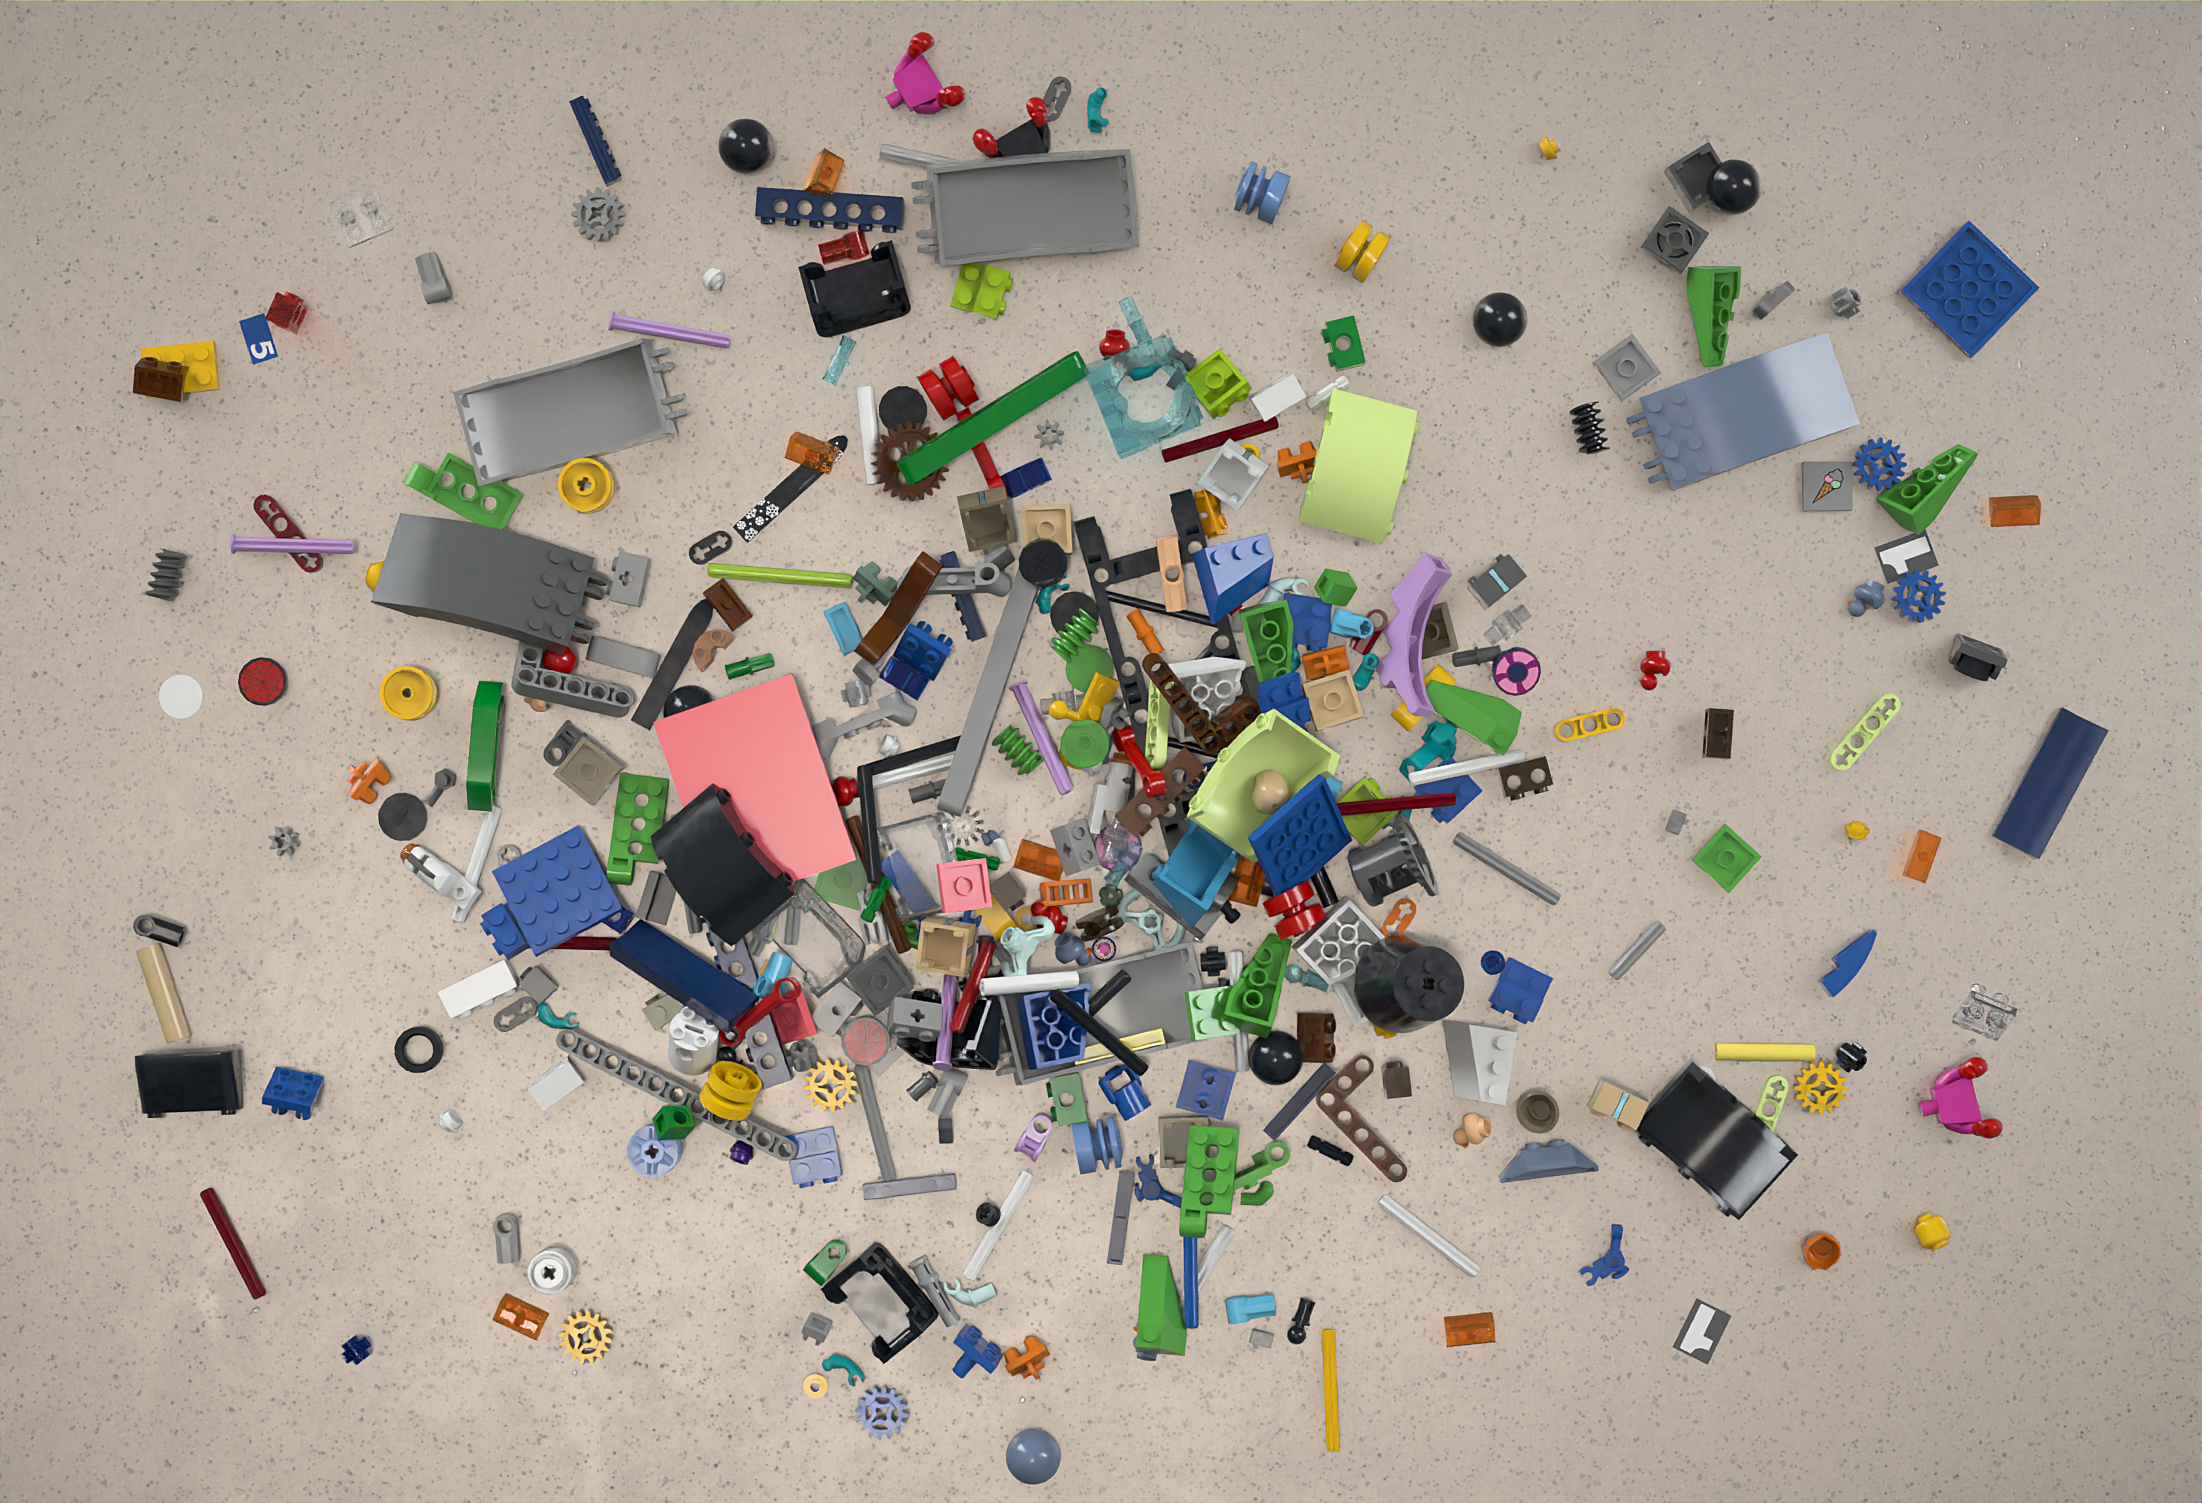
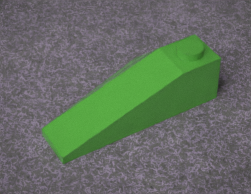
M1741 266L1688 267L1687 293L1704 367L1723 365L1729 335L1726 331L1729 321H1733L1735 315L1731 310L1734 299H1738L1740 294Z
M1958 444L1935 457L1933 463L1922 470L1920 467L1913 470V475L1901 481L1899 478L1900 482L1897 485L1891 483V488L1885 489L1876 498L1877 502L1901 527L1920 535L1936 519L1978 456L1977 452Z
M1287 600L1266 602L1240 609L1239 614L1259 684L1291 672L1293 620Z
M1430 680L1426 687V692L1435 712L1494 753L1504 756L1517 736L1522 712L1504 699Z
M1268 934L1230 991L1224 1017L1243 1032L1264 1038L1268 1037L1273 1026L1292 944L1291 939L1280 940L1279 936Z
M1143 1254L1136 1352L1185 1356L1187 1330L1168 1256Z

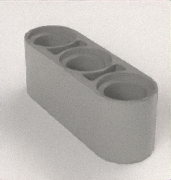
M592 636L585 659L653 678L660 655Z

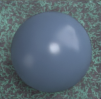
M1028 1429L1018 1433L1010 1441L1006 1450V1463L1010 1473L1017 1480L1025 1484L1037 1485L1048 1481L1057 1472L1061 1461V1452L1056 1440L1047 1432L1039 1429Z

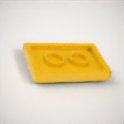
M214 341L140 348L141 358L154 357L158 361L167 363L176 361L180 362L183 366L189 367V372L185 376L184 394L220 390Z

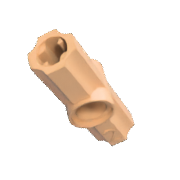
M1177 536L1157 538L1156 544L1166 612L1182 611L1187 609L1178 538ZM1170 568H1175L1178 570L1177 577L1172 580L1165 577L1166 571Z

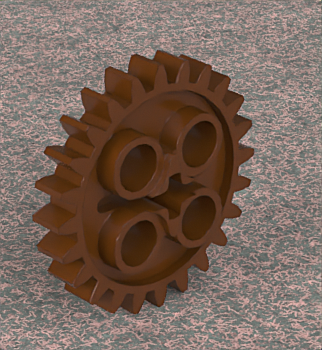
M911 422L906 423L905 429L901 424H897V432L892 428L887 429L889 437L884 434L880 435L883 443H875L874 445L879 451L871 453V455L877 457V461L870 463V465L877 466V470L872 475H880L881 477L876 483H885L886 485L882 491L886 492L891 489L892 498L896 497L899 493L900 501H904L907 495L910 502L915 501L916 495L920 500H924V492L932 496L933 491L931 488L933 487L937 490L941 488L937 482L946 481V478L941 474L942 472H949L948 468L942 466L917 483L908 485L907 482L901 484L898 481L897 476L900 469L896 463L914 451L913 443L916 440L921 441L924 445L937 437L938 433L935 432L929 435V426L921 431V423H916L914 429H912ZM903 441L907 443L908 454L906 452V449L903 447ZM893 447L900 451V458L897 461L893 460L890 456V451Z

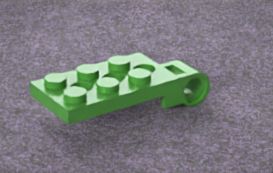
M447 453L437 473L414 461L402 482L478 525L501 530L505 529L524 495L502 482L478 486L474 467L450 453ZM446 473H451L454 477L453 484L448 487L443 486L441 483L442 476ZM467 485H472L475 488L474 496L469 499L464 498L462 494L463 488ZM487 497H494L497 504L493 510H486L483 503Z
M620 773L606 873L609 883L631 886L634 876V861L658 864L659 859L655 854L650 836L664 825L669 779ZM640 794L648 797V803L644 807H638L635 804V798ZM637 818L645 821V827L640 831L633 830L631 826L633 820ZM633 842H638L642 845V850L637 855H632L628 851L629 845Z
M1190 1125L1179 1222L1180 1237L1205 1238L1207 1213L1231 1215L1239 1129ZM1214 1146L1219 1149V1154L1215 1158L1206 1156L1205 1153L1209 1147ZM1208 1170L1217 1173L1216 1179L1212 1182H1206L1203 1179L1204 1173ZM1206 1194L1214 1197V1202L1209 1206H1204L1200 1202L1201 1198Z
M1279 1140L1271 1141L1266 1145L1265 1150L1251 1156L1255 1165L1235 1173L1233 1196L1236 1194L1235 1190L1241 1187L1247 1190L1258 1185L1257 1180L1272 1174V1170L1288 1162L1290 1151L1284 1142ZM1275 1147H1280L1284 1150V1155L1279 1160H1274L1270 1156L1271 1150ZM1206 1194L1201 1198L1200 1202L1204 1206H1209L1213 1203L1214 1197Z

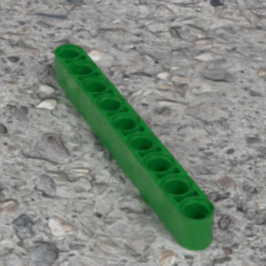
M1072 352L904 456L896 464L908 485L914 484L1080 381L1090 372L1079 352Z

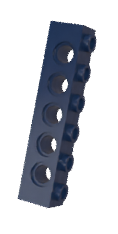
M757 187L755 217L757 220H761V224L775 225V221L785 222L786 226L794 227L799 226V223H809V227L824 228V225H833L834 229L848 230V226L858 227L859 231L870 232L872 228H882L884 233H896V230H902L903 197ZM785 202L788 205L787 210L784 213H777L775 211L777 203ZM802 204H810L812 206L809 214L802 215L799 213V208ZM828 205L836 207V213L830 217L823 214L824 208ZM850 208H859L861 210L860 215L857 218L848 217L847 212ZM875 209H882L885 211V215L882 219L875 220L871 217L872 212Z

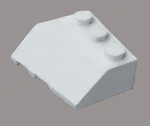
M1210 657L1168 665L1207 719L1211 720L1234 703L1236 693L1239 692L1241 684L1239 681L1246 662L1243 660ZM1187 700L1181 701L1178 707H1183ZM1171 708L1173 734L1180 743L1195 740ZM1200 718L1195 719L1191 725L1198 724ZM1228 722L1224 729L1229 728L1231 722Z
M1345 896L1325 914V919L1316 923L1315 928L1309 930L1292 946L1329 986L1355 974L1357 964L1364 952L1372 944L1385 938L1352 901Z
M1443 1020L1454 1096L1506 1105L1517 1032Z

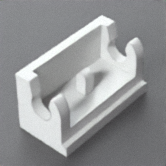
M1289 372L1248 398L1260 418L1265 422L1307 396L1294 374Z
M1356 973L1332 984L1354 1027L1368 1020L1360 1010L1355 998Z
M566 1057L529 1083L528 1091L544 1111L583 1084L584 1081L570 1058Z

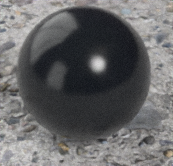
M738 119L728 124L722 131L718 142L719 154L722 161L731 170L742 174L754 173L764 168L771 159L773 140L767 128L760 122L753 119Z
M1731 159L1718 164L1711 171L1706 185L1707 195H1709L1711 204L1719 211L1731 215L1741 214L1750 210L1757 203L1762 190V183L1757 170L1751 164L1738 159Z
M1496 292L1487 295L1477 304L1473 313V327L1476 334L1483 342L1495 347H1505L1515 343L1524 334L1527 326V312L1524 305L1518 298L1509 293Z
M696 685L679 687L665 701L663 717L666 718L715 701L710 692Z
M1270 1031L1267 1038L1259 1036L1252 1043L1248 1056L1249 1066L1256 1078L1263 1083L1275 1086L1283 1085L1292 1081L1299 1074L1303 1065V1051L1298 1041L1292 1035L1283 1031Z

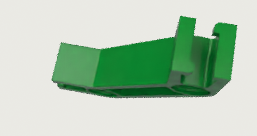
M478 682L472 710L466 780L468 810L488 812L493 810V801L496 798L495 772L499 725L504 704V695H501L503 691L502 682Z

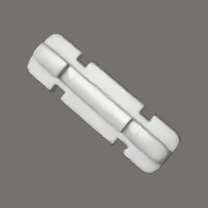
M1341 376L1335 383L1332 382L1317 392L1316 396L1313 395L1307 399V406L1311 411H1315L1321 406L1320 404L1324 405L1329 401L1333 388L1344 391L1350 387V382L1345 376Z

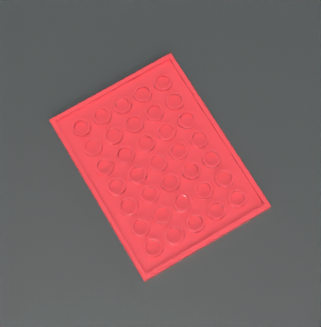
M793 674L653 722L683 808L712 783L719 788H725L732 797L734 809L746 831L753 835L757 846L779 869L790 874L793 882L857 860Z

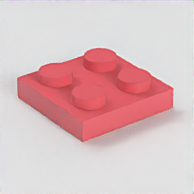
M986 858L936 865L943 914L992 907Z
M802 988L801 994L796 1000L787 1003L783 1002L770 1012L781 1046L817 1034ZM795 989L786 992L784 997L791 998L795 993Z

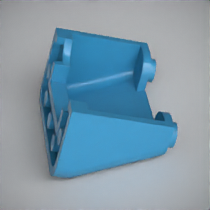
M1188 819L1185 824L1189 827L1165 865H1159L1151 877L1155 879L1153 882L1154 886L1183 920L1194 927L1211 906L1214 896L1238 862L1241 854Z

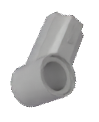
M426 253L416 257L418 272L422 280L421 289L426 303L430 304L450 298V289L446 278L442 275L436 253Z
M953 1068L944 1070L938 1081V1088L927 1110L946 1118L957 1095H960L968 1075Z
M510 1213L499 1215L493 1224L497 1263L519 1262L518 1222L515 1216ZM508 1220L512 1226L511 1230H501L499 1221Z

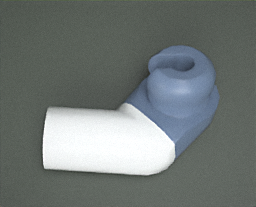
M988 830L987 833L981 835L985 846L993 843L1000 862H1006L1012 858L1005 840L994 830Z

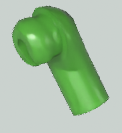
M906 922L903 928L911 948L918 950L917 926L914 922Z
M1263 1181L1260 1183V1189L1256 1193H1241L1240 1205L1262 1206L1273 1196V1184L1269 1181Z

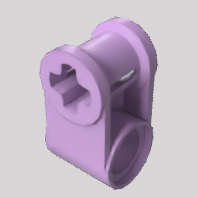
M1044 1113L1035 1115L1026 1131L1023 1132L1014 1151H1021L1032 1157V1161L1036 1162L1053 1126L1051 1117ZM1044 1119L1047 1121L1048 1129L1038 1131L1034 1124L1036 1120Z

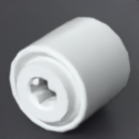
M548 1248L540 1252L531 1260L528 1267V1279L531 1286L537 1292L545 1295H555L563 1291L573 1282L576 1275V1263L573 1257L561 1248ZM546 1266L549 1269L555 1268L554 1279L544 1276Z

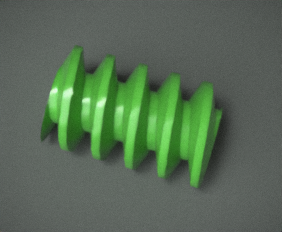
M1081 608L1077 610L1080 618L1076 616L1071 617L1074 625L1065 624L1068 632L1059 630L1058 634L1061 639L1059 640L1054 637L1051 639L1054 647H1050L1070 664L1072 660L1069 655H1079L1076 647L1085 648L1082 640L1091 642L1092 638L1089 633H1099L1096 625L1099 624Z
M1010 724L995 737L992 745L1001 744L998 752L1001 754L1007 751L1004 758L1006 761L1014 759L1011 767L1020 766L1017 774L1022 775L1026 773L1028 775L1044 761V758L1036 759L1039 751L1034 750L1030 752L1032 743L1023 744L1026 736L1017 737L1019 728L1010 730L1012 725Z

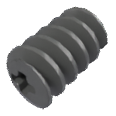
M161 549L163 552L155 553V556L161 562H154L152 564L158 571L150 572V575L156 581L148 582V585L154 589L146 591L145 594L171 601L169 600L170 597H177L178 595L172 591V588L180 587V584L174 581V579L182 578V575L176 570L185 568L179 560L187 559V556L178 552Z

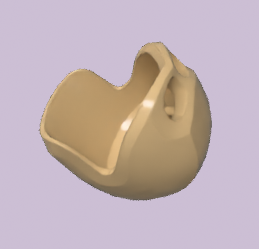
M1264 770L1256 775L1254 779L1255 789L1252 792L1253 804L1258 812L1272 815L1289 801L1287 782L1284 776L1275 770Z

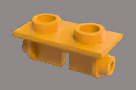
M1205 488L1195 492L1194 501L1198 515L1205 512L1208 515L1200 519L1204 535H1207L1208 539L1218 537V535L1228 534V522L1225 515L1221 512L1219 506L1221 503L1220 499Z

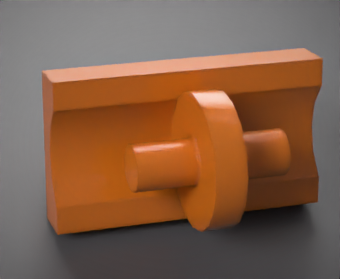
M1311 441L1299 445L1300 455L1292 457L1290 448L1277 451V468L1280 478L1290 475L1292 480L1301 478L1303 484L1308 483L1307 475L1313 473V464L1317 452Z
M1344 645L1301 655L1307 680L1350 670Z
M377 758L374 759L367 769L368 765L363 761L357 768L353 765L347 768L352 772L347 781L352 785L354 784L348 793L354 800L360 799L367 804H371L377 795L375 791L368 787L371 782L375 780L384 786L390 780L391 775Z
M1031 1336L1023 1342L1028 1351L1026 1354L1020 1357L1015 1347L1003 1353L1007 1363L1005 1368L1012 1377L1021 1372L1024 1379L1030 1375H1033L1035 1380L1040 1378L1038 1370L1045 1367L1042 1359L1049 1356L1050 1352L1035 1336Z

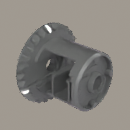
M1403 813L1397 815L1394 820L1396 837L1364 851L1357 847L1350 850L1347 855L1353 880L1363 898L1371 907L1382 904L1383 897L1417 882L1421 887H1424L1429 896L1438 895L1437 882L1427 854L1415 829Z

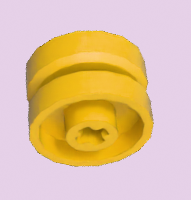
M1361 220L1355 231L1351 232L1334 264L1335 267L1346 272L1354 261L1358 262L1352 275L1354 279L1361 283L1365 282L1391 239L1390 236L1380 231L1374 236L1371 243L1367 240L1373 231V226L1364 220Z
M579 458L569 462L562 469L558 477L557 488L561 499L567 506L579 513L594 514L602 511L610 504L614 496L615 483L612 474L604 465L591 458ZM587 482L590 483L591 487L586 488L584 491L583 485Z
M401 666L392 669L384 677L380 685L379 697L382 706L390 715L402 720L416 721L425 718L433 711L438 700V689L435 680L427 672L416 667ZM410 689L412 692L409 698L405 697V693L409 692Z
M719 1061L714 1063L709 1071L707 1081L699 1095L700 1101L706 1109L721 1118L741 1121L747 1119L750 1115L754 1101L762 1088V1082L757 1074L741 1064L731 1061Z

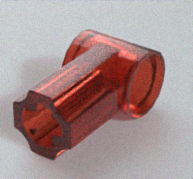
M863 230L850 232L843 235L842 238L818 244L823 265L846 259L856 260L870 254Z

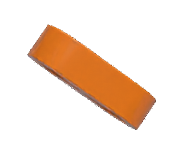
M1407 898L1400 899L1395 903L1381 927V933L1384 937H1389L1386 926H1392L1396 920L1399 921L1396 930L1399 931L1397 935H1403L1416 914L1415 903ZM1409 903V909L1412 911L1411 914H1405L1402 919L1398 918L1401 913L1399 905Z

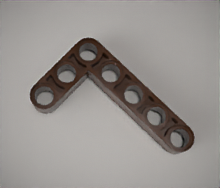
M922 551L912 564L883 615L864 636L854 652L875 666L905 630L943 565Z
M1150 653L1142 661V667L1199 746L1208 754H1215L1234 741L1261 714L1260 706L1255 700L1249 696H1243L1211 720H1208L1162 656L1157 653ZM1160 663V667L1156 671H1151L1155 664ZM1169 682H1174L1171 688L1165 689ZM1187 700L1183 707H1178L1181 701ZM1253 707L1250 713L1244 714L1247 708ZM1200 718L1198 724L1191 725L1195 719ZM1232 721H1233V724H1232L1231 727H1229V728H1227V729H1224L1225 725H1226L1228 722H1232ZM1213 736L1211 742L1205 743L1208 737Z
M1362 1054L1357 1055L1316 1095V1104L1390 1181L1401 1182L1407 1176L1405 1164L1344 1102L1371 1075L1374 1069L1371 1058ZM1360 1059H1365L1369 1063L1368 1070L1363 1073L1358 1072L1355 1067ZM1343 1076L1351 1079V1086L1346 1090H1342L1338 1086V1080ZM1326 1093L1332 1094L1334 1098L1333 1104L1329 1107L1323 1106L1320 1102L1322 1095ZM1342 1111H1348L1351 1115V1119L1347 1124H1340L1338 1122V1115ZM1358 1129H1365L1368 1132V1137L1363 1142H1358L1355 1139V1132ZM1377 1146H1381L1385 1150L1384 1157L1378 1160L1372 1157V1150ZM1393 1164H1399L1402 1167V1173L1398 1177H1392L1389 1174V1168Z

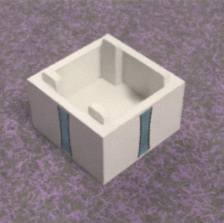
M1229 438L1198 484L1238 511L1269 466Z

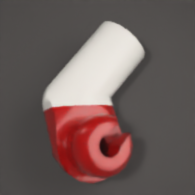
M1242 604L1229 612V615L1233 618L1231 630L1236 633L1243 632V624L1239 614V610L1244 608Z

